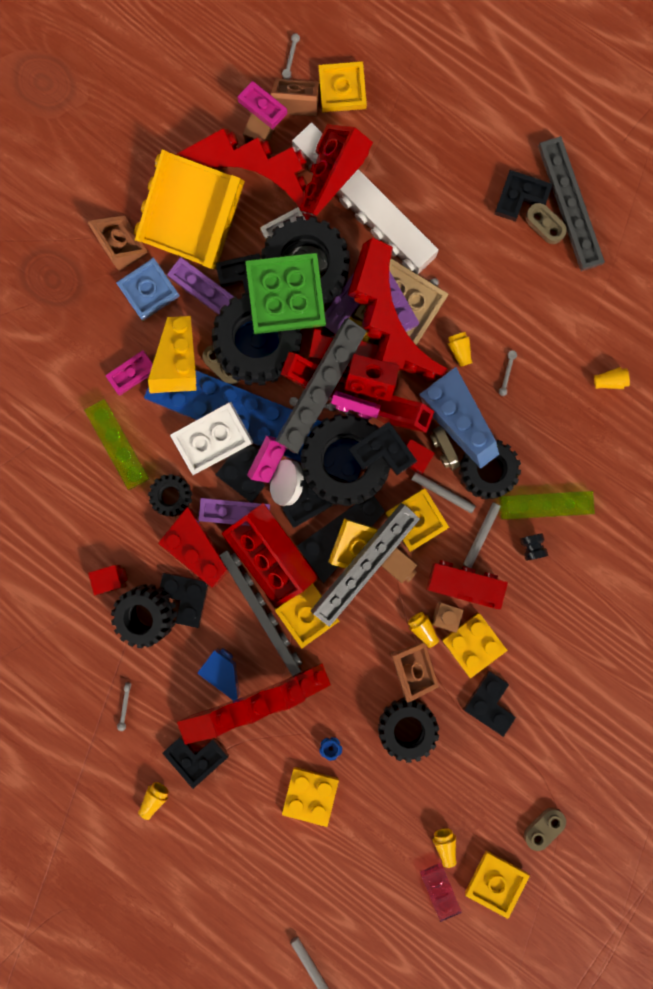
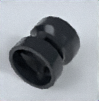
M543 533L520 538L521 545L527 546L524 553L525 561L548 556L547 549L544 545H541L545 540Z

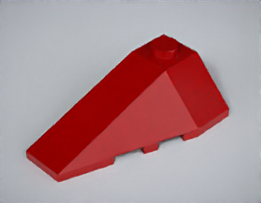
M327 124L315 152L318 154L316 164L311 166L310 172L313 173V177L305 189L300 208L302 213L317 216L367 158L373 142L356 127Z

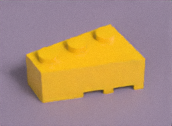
M191 316L167 317L148 378L149 393L196 391Z

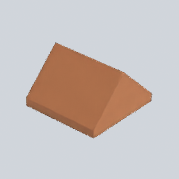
M275 79L271 96L287 108V114L317 116L320 82Z
M125 215L90 220L88 222V225L118 271L123 270L148 253L143 243L135 240L134 229Z
M425 643L391 652L402 692L407 702H411L439 687Z

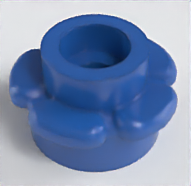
M325 738L321 741L319 752L322 757L333 761L341 755L342 746L337 738Z

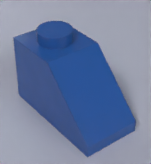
M217 648L198 671V674L230 699L236 700L240 695L236 662L232 660L233 655L223 648L220 651Z

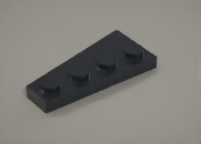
M375 496L363 503L353 505L297 546L323 584L338 567L331 565L328 561L344 518L372 527L385 512Z

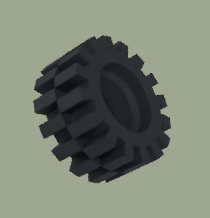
M173 474L162 475L160 479H155V483L150 486L151 491L148 492L152 508L159 514L168 517L181 515L189 504L192 503L191 496L193 495L190 485L181 477ZM168 487H175L179 492L178 501L172 505L166 504L162 499V493Z

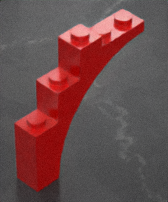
M223 128L176 154L212 169L239 167L254 171L272 180L285 190L299 209L301 208L305 189L308 185L303 175L299 176L298 174L306 170L304 164L307 163L301 149L297 150L296 147H291L271 158L270 154L273 152L267 140L263 141L262 138L257 137L237 148L236 145L239 143L233 131L230 132L228 129ZM302 213L306 220H309L310 216L317 217L314 215Z
M372 237L362 245L348 296L353 297L357 303L368 304L361 327L367 331L366 333L369 337L380 339L374 359L399 365V370L403 369L409 373H419L423 379L428 381L440 379L446 375L448 368L433 361L417 347L406 333L396 313L389 284V268L393 247Z
M289 352L281 375L305 389L318 365L296 353ZM344 377L340 378L328 401L332 402L333 395L337 390L380 404L377 420L385 424L390 422L393 426L427 433L435 412L421 402L393 395L389 402L344 390L347 381Z
M321 663L252 694L194 713L178 721L177 725L185 744L219 737L236 727L252 724L270 714L289 710L306 701V698L327 688L331 683L324 665Z

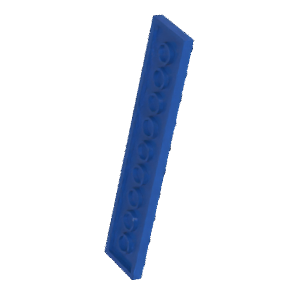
M196 371V391L149 393L148 387L144 396L145 400L194 420H198L232 402L254 442L253 444L260 447L266 436L277 438L292 412L290 408L199 371ZM316 420L313 427L320 425L321 421ZM340 439L333 442L327 448L324 455V466L329 475L346 482L357 480L361 467L349 451L351 447L358 443L357 441ZM304 443L298 454L286 449L283 456L301 463V451Z

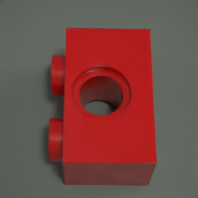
M353 354L344 390L390 402L396 386L399 365Z

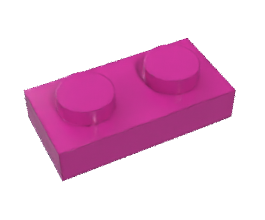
M253 81L238 96V102L272 130L287 115V108Z
M142 350L105 376L117 394L121 396L149 377L153 363L145 351Z
M337 390L331 404L336 405V409L344 412H349V410L358 412V416L365 419L377 418L381 406L380 404Z
M265 437L247 474L251 480L270 482L287 449L275 441L276 437Z

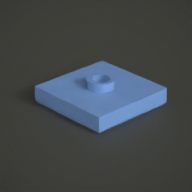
M154 257L116 282L142 321L180 297Z

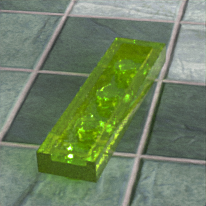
M103 399L85 409L87 417L127 489L131 490L148 481L149 477L107 401Z
M593 491L500 497L501 520L595 514Z

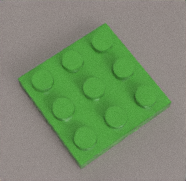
M317 253L245 261L254 334L326 326Z

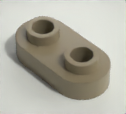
M536 203L529 208L526 214V221L529 226L547 243H559L566 235L565 224L542 203ZM534 215L540 216L541 220L534 219ZM550 231H555L556 236H552L550 234Z
M213 345L208 346L203 352V361L207 367L223 382L231 385L237 384L238 381L233 379L232 375L226 374L217 359H210V355L215 353Z
M440 425L432 429L433 434L430 435V439L435 448H440L443 454L440 456L444 467H449L451 470L460 467L458 457L442 426Z
M548 808L543 811L525 830L524 840L526 844L534 851L544 850L565 829V816L556 808ZM553 819H558V823L555 826H552L551 821ZM536 836H541L539 842H534Z

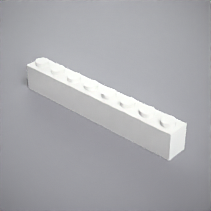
M312 122L292 140V147L302 150L309 171L312 164L317 162L318 154L315 151L323 134ZM359 169L336 193L341 204L346 209L350 208L355 213L356 219L362 225L366 224L377 240H382L393 247L392 255H397L403 261V266L418 275L436 258L438 249Z

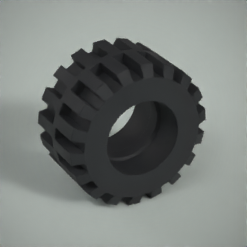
M496 441L499 455L494 459L499 462L502 474L495 483H488L482 480L477 471V464L466 453L463 455L464 457L460 461L461 468L459 469V474L462 477L460 480L462 484H465V489L473 493V496H479L481 499H495L510 492L513 486L518 483L519 479L517 478L521 475V470L519 469L521 462L515 457L518 455L516 451L512 452L510 450L511 446L509 444H502L503 441Z
M143 584L122 594L113 605L115 609L111 611V616H114L111 623L116 626L114 630L116 635L118 633L121 635L120 640L123 642L127 640L128 645L131 647L137 644V648H143L144 646L151 647L168 635L176 623L173 619L177 617V611H173V608L176 607L175 602L171 603L169 600L171 598L170 594L165 595L163 588L156 589V585L153 584L149 586ZM137 605H142L150 611L153 618L152 626H146L139 621L136 615Z
M401 698L398 702L393 701L391 706L385 707L383 715H380L378 731L382 746L387 750L388 754L391 757L395 756L398 761L403 759L406 763H411V760L416 759V762L421 761L420 757L424 755L428 757L430 755L429 751L435 749V742L439 739V726L431 710L421 701L413 700L407 702L405 698ZM405 717L418 719L422 726L419 737L411 742L398 740L394 733V728L398 721Z

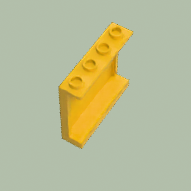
M162 149L161 154H158L155 160L156 171L154 177H151L148 183V197L141 206V212L143 213L141 220L135 226V240L202 264L210 269H216V263L219 262L245 181L239 177L220 172Z

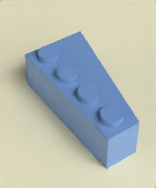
M456 367L419 394L422 403L435 411L433 418L480 469L499 455L496 440Z

